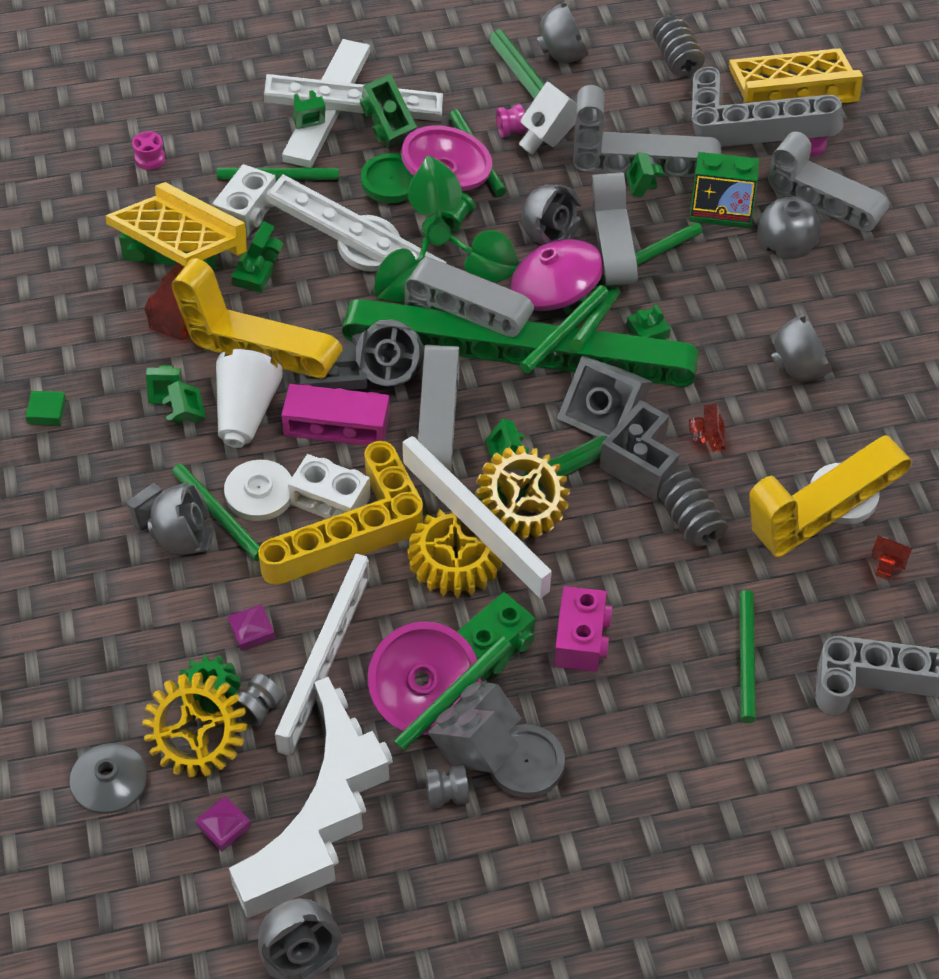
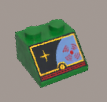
M698 152L689 221L751 229L759 159Z

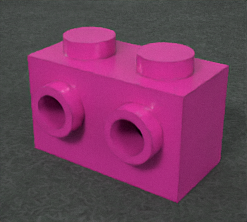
M563 586L554 667L598 672L599 658L607 659L609 637L602 636L603 627L610 628L612 606L605 605L607 591Z

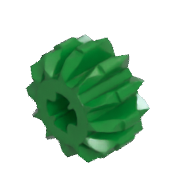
M204 653L202 662L199 663L190 659L188 663L189 669L180 670L179 675L186 674L190 685L192 684L194 673L199 672L202 674L203 685H205L209 676H216L217 682L214 689L218 690L224 683L230 685L229 690L224 694L227 699L238 694V690L241 687L240 677L237 676L232 662L224 664V659L220 655L213 661H209V657ZM193 694L194 699L198 700L201 709L205 712L215 713V711L220 710L211 699L203 695Z

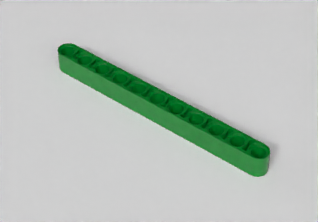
M356 299L348 305L342 334L346 339L353 342V335L363 333L365 330L367 331L370 326L374 325L373 323L379 320L393 319L409 325L419 335L424 350L425 345L459 347L460 357L520 365L558 325L527 321L519 335L509 337L444 310ZM575 328L536 366L539 368L576 372L580 359L584 356L624 369L652 383L685 387L693 384L696 379L699 352L695 346L685 342L595 331L581 351H575L571 348V341L580 330V328Z

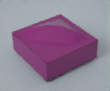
M262 604L227 616L240 651L275 639L274 630Z
M226 796L195 820L196 826L221 852L251 828V821Z

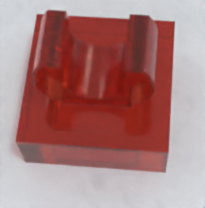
M717 403L704 405V418L695 417L689 419V432L693 433V441L699 444L708 441L712 452L726 450L725 422Z
M878 535L871 558L880 561L875 576L889 580L894 566L905 570L912 548Z

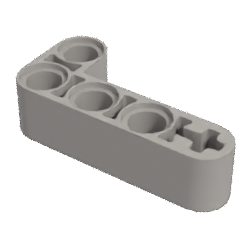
M800 132L788 134L772 155L768 182L772 189L786 197L805 200L815 210L859 230H873L889 208L888 199L874 189L809 161L811 142L807 136Z
M624 172L592 175L594 224L599 253L604 265L603 277L605 286L638 283L637 262L626 209Z
M423 258L405 283V305L431 309L439 308L509 337L519 335L534 310L531 300L526 296L432 258Z
M425 345L418 441L451 472L456 397L459 386V347Z
M844 636L828 638L824 642L817 665L816 704L820 710L829 715L844 713L848 708L855 686L939 697V649ZM829 689L837 690V691H839L840 693H838V694H837V693H834V692H832V691L829 690Z

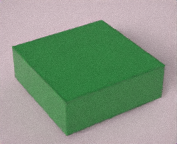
M31 391L25 416L27 424L61 426L67 400L65 392Z

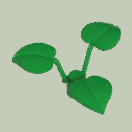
M425 157L420 168L411 179L408 188V199L411 206L420 214H433L422 224V233L425 238L421 241L422 247L419 257L415 259L410 250L402 248L392 251L384 258L374 280V294L378 299L405 302V283L419 262L425 258L429 244L441 246L447 241L452 242L469 253L464 261L465 271L490 282H498L508 278L519 265L513 244L507 236L499 231L487 230L479 233L473 239L472 248L450 234V228L441 218V211L450 212L459 206L462 198V188L458 178L451 169L434 157Z

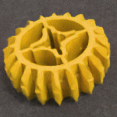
M519 446L516 453L509 447L504 450L503 456L498 453L494 454L491 458L492 463H485L482 467L484 474H480L476 480L477 484L481 487L475 491V496L483 499L481 502L513 534L518 531L521 541L526 540L529 533L534 538H539L542 535V530L548 533L554 528L553 523H559L563 518L561 512L568 508V502L564 498H567L570 494V489L561 487L567 481V476H557L556 474L560 469V464H554L551 467L548 464L550 454L540 459L537 457V448H533L529 455H527L524 446ZM522 470L528 472L529 474L526 476H518L513 472L509 474L507 473V471ZM538 480H540L546 490L547 500L545 499L546 495L539 490ZM529 483V487L525 491V498L522 497L516 503L515 500L519 496L520 488L523 489ZM497 485L500 487L499 491L506 496V507L499 498ZM527 510L531 513L536 512L539 515L526 517L517 515L515 512Z
M439 509L437 518L427 515L424 520L425 524L417 523L415 533L411 534L409 539L408 559H410L412 574H417L419 584L427 583V588L430 592L440 588V593L443 597L448 591H452L458 599L461 591H467L472 596L475 592V587L485 590L487 581L495 580L497 571H500L502 567V561L452 511L450 514H445ZM454 546L457 547V559L455 558V554L453 551Z
M199 672L194 673L191 685L186 674L179 675V688L172 680H168L164 683L168 695L160 690L153 693L154 699L160 705L149 703L145 707L147 712L155 715V718H146L142 721L143 726L153 727L154 732L144 736V740L146 742L156 740L158 744L150 750V754L154 756L161 751L165 754L160 761L162 767L167 766L172 760L175 761L173 767L174 774H180L184 766L187 765L188 776L195 777L198 772V765H200L204 776H208L212 773L211 762L216 768L221 770L226 767L222 755L231 760L237 756L236 751L230 744L234 746H242L245 740L235 735V731L242 732L247 730L246 723L236 722V718L245 715L246 710L245 708L233 710L232 704L238 702L240 696L235 694L228 699L224 696L230 688L228 683L222 684L218 690L214 689L217 682V677L214 675L209 676L205 685H203L202 674ZM193 694L203 695L211 699L221 712H205L201 709L198 700L194 699ZM181 696L183 705L180 706L182 711L181 719L178 723L166 726L169 708ZM192 715L196 716L195 721L199 718L202 722L212 720L198 729V734L194 733L195 729L192 731L189 728L178 729L191 721ZM224 723L225 729L222 741L213 752L209 753L207 748L209 730L211 727ZM170 737L185 738L189 741L192 750H196L197 755L181 751L173 744Z

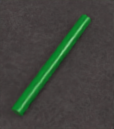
M452 110L449 113V118L455 128L474 136L459 110ZM492 166L487 182L495 195L501 197L506 194L507 189Z
M217 168V180H231L240 168ZM256 168L275 175L276 180L282 174L293 180H339V168Z
M695 222L636 252L637 266L701 234V225ZM603 273L598 282L599 284L604 283Z
M603 285L595 289L520 363V369L524 373L529 374L609 295L608 289Z
M611 286L608 289L609 295L593 310L571 341V348L573 350L581 351L613 306L620 295V289L617 286Z
M177 464L172 470L176 478L181 483L189 482L188 486L195 485L204 497L209 513L254 561H259L258 550L260 545L183 464Z
M743 590L739 593L741 721L753 723L756 721L754 593L750 590Z
M501 636L393 740L402 751H405L437 720L442 712L450 708L461 697L465 688L479 680L512 648L510 642Z

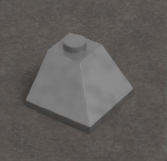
M583 356L580 359L557 419L597 437L605 436L607 438L640 400L645 401L652 382L624 369Z

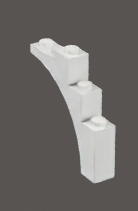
M329 677L314 682L316 701L326 728L324 761L312 793L301 812L282 834L255 855L229 868L232 885L247 919L335 881L334 865L338 864L339 861L332 842L363 829L362 814L366 813V808L359 792L389 780V764H392L393 760L386 743L382 742L379 744L373 731L363 735L355 717L349 719L345 709H348V704L341 688L334 689Z

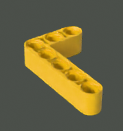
M198 258L190 259L171 284L192 341L206 350L218 353L225 352L226 355H232L234 349L256 351L271 357L270 363L277 368L279 363L285 370L316 378L326 377L343 352L340 342L331 335L227 310L212 268Z
M885 435L792 496L774 476L765 477L752 488L749 494L752 531L774 557H781L899 479L909 470L912 460L890 436Z
M385 441L373 442L367 446L364 453L366 476L370 477V486L378 501L263 542L259 547L258 554L261 574L266 582L275 585L283 584L353 559L355 554L364 555L409 539L411 534L415 533L417 523L423 524L422 499L395 448L390 443Z

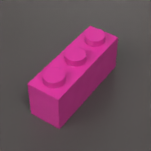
M289 384L282 411L284 436L366 446L376 441H385L390 419L389 395L375 392L367 393L341 388L332 389L311 385Z

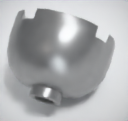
M566 2L547 11L540 23L542 36L537 38L543 53L550 52L551 56L561 63H571L588 56L589 53L586 45L581 40L580 31Z
M547 184L533 190L527 197L522 209V226L526 234L541 245L557 240L572 239L578 230L581 217L576 216L577 206L581 207V200L577 192L570 187Z
M795 197L777 199L765 208L760 217L757 239L766 251L767 247L776 251L775 256L786 259L805 257L810 254L811 249L816 247L819 242L820 218L814 207L805 200Z
M804 313L782 325L776 333L774 340L776 352L771 354L779 372L786 370L791 378L798 381H811L832 372L830 362L825 364L821 357L826 354L810 321L806 322V315Z
M393 319L379 320L373 323L374 325L370 326L367 331L365 330L360 335L356 346V362L359 368L366 373V378L371 382L382 386H399L412 380L420 371L424 360V346L419 335L409 325Z
M189 482L164 490L155 499L151 508V518L148 519V530L152 538L157 539L160 545L171 553L179 555L208 550L212 544L213 537L212 527L205 530L204 518L210 517L204 497L195 485L188 486Z
M293 899L274 907L265 916L258 932V948L261 960L269 975L276 979H287V976L293 977L301 974L300 979L315 977L336 961L339 955L337 950L339 941L342 943V935L329 911L309 899Z

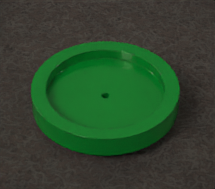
M381 154L365 163L361 170V186L369 197L384 203H398L408 200V188L413 175L406 168L401 154Z

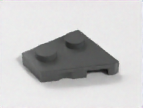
M362 333L353 335V342L342 346L343 352L326 377L316 378L299 373L300 385L332 389L341 388L345 390L367 388V375L359 368L356 362V346Z

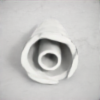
M234 349L232 355L225 356V352H222L217 358L218 436L230 447L241 448L245 444L251 443L282 380V366L279 363L278 368L270 363L271 357L266 354L252 350Z

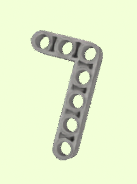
M704 67L694 73L692 122L695 136L715 138L721 143V147L783 141L791 132H800L806 135L807 138L827 137L836 135L843 129L842 104L837 96L821 95L723 105V91L719 70L714 67Z
M595 85L584 86L578 91L573 163L576 169L580 171L596 173L624 172L626 174L635 155L639 152L648 154L651 164L662 166L664 176L695 177L698 152L721 154V143L712 137L603 132L605 113L604 91Z

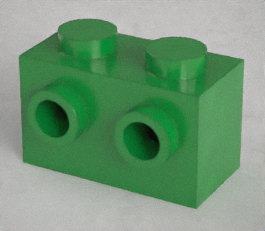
M388 74L363 86L360 104L365 115H371L375 123L373 131L379 143L384 142L387 149L402 144L405 138L417 129V126L392 75Z
M503 592L457 631L472 647L477 660L501 636L505 637L512 645V648L481 677L482 681H485L493 673H500L507 666L509 659L518 651L523 652L530 647L535 639V617Z

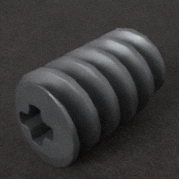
M671 15L661 18L655 24L652 35L670 71L675 76L680 77L695 73L703 66L705 56L699 44H697L691 29H689L687 22Z
M684 470L667 478L661 484L658 496L665 503V507L671 513L673 521L678 524L677 527L681 534L684 535L687 544L693 547H701L717 541L727 532L729 526L726 521L721 520L722 515L720 511L714 509L715 503L713 500L708 499L709 494L706 489L702 488L703 484L700 479L692 478L693 473L690 470Z

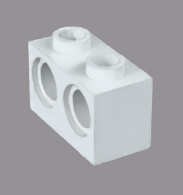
M243 164L212 203V206L245 222L246 237L248 238L254 228L261 225L264 215L269 208L274 207V205L266 202V196L276 183V177L270 173Z
M309 454L306 455L288 483L290 505L326 519L365 506L371 498L370 477L365 476L358 470H349L333 464L326 458H317Z

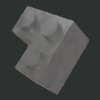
M640 400L602 442L599 468L657 501L660 498L658 493L661 484L677 472L679 459L678 453L663 445L666 441L669 416Z
M476 682L463 690L462 698L452 708L445 710L438 716L437 723L428 734L451 766L464 765L465 769L495 773L519 747L509 731L520 721L521 717L498 684Z

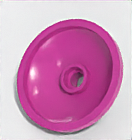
M426 126L411 132L403 142L402 160L413 176L420 168L426 156L434 157L448 166L458 178L462 191L479 187L488 179L491 173L492 158L487 148L474 136L462 130L447 126Z
M563 239L549 242L530 252L519 263L511 278V290L530 299L535 311H550L566 307L586 296L597 285L603 273L602 257L596 247L585 241Z
M415 622L399 627L381 641L371 658L368 669V688L373 704L387 722L404 731L477 661V657L469 643L459 633L445 625L435 622ZM420 671L428 676V681L424 686H419L415 682V675ZM462 696L450 708H452L462 698ZM435 721L422 735H429L428 732L437 722Z

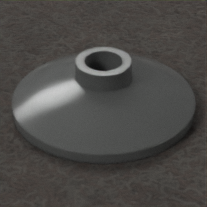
M117 743L98 745L86 751L76 761L70 774V788L75 800L86 810L99 814L116 813L128 808L138 800L147 783V769L142 757L134 749ZM113 769L109 775L100 774L104 770Z

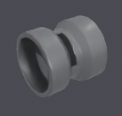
M257 673L248 682V689L245 692L238 693L240 699L232 704L234 710L245 708L246 714L241 716V718L248 724L258 727L266 719V712L270 708L277 707L284 699V695L271 679Z
M464 765L452 766L449 774L438 769L425 770L430 809L442 807L445 803L449 802V799H452L457 805L469 803L468 783Z

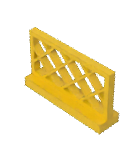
M841 48L729 60V69L744 98L743 103L821 95L837 96L841 103L857 102L860 100L863 75L860 70L852 69ZM835 59H836L837 62L834 64V63H831V62H828V61H825V60H835ZM797 63H805L808 64V66L806 67ZM770 66H778V67H781V68H780V69H775V68L770 67ZM815 68L826 70V72L815 70ZM742 69H750V70H752V71H751V72H747V71H744V70H742ZM792 71L798 73V75L796 76L787 72ZM761 73H762V74H765V75H767V76H770V78L768 79V78L759 76V74H761Z
M166 182L155 186L156 196L105 215L107 225L183 266L192 258L204 260L225 250L235 255L247 252L245 222Z

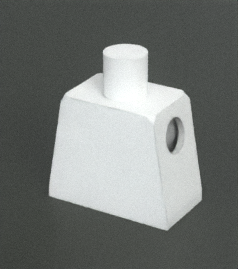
M547 81L521 119V123L529 131L519 142V145L532 155L543 141L552 147L556 146L575 125L577 103Z

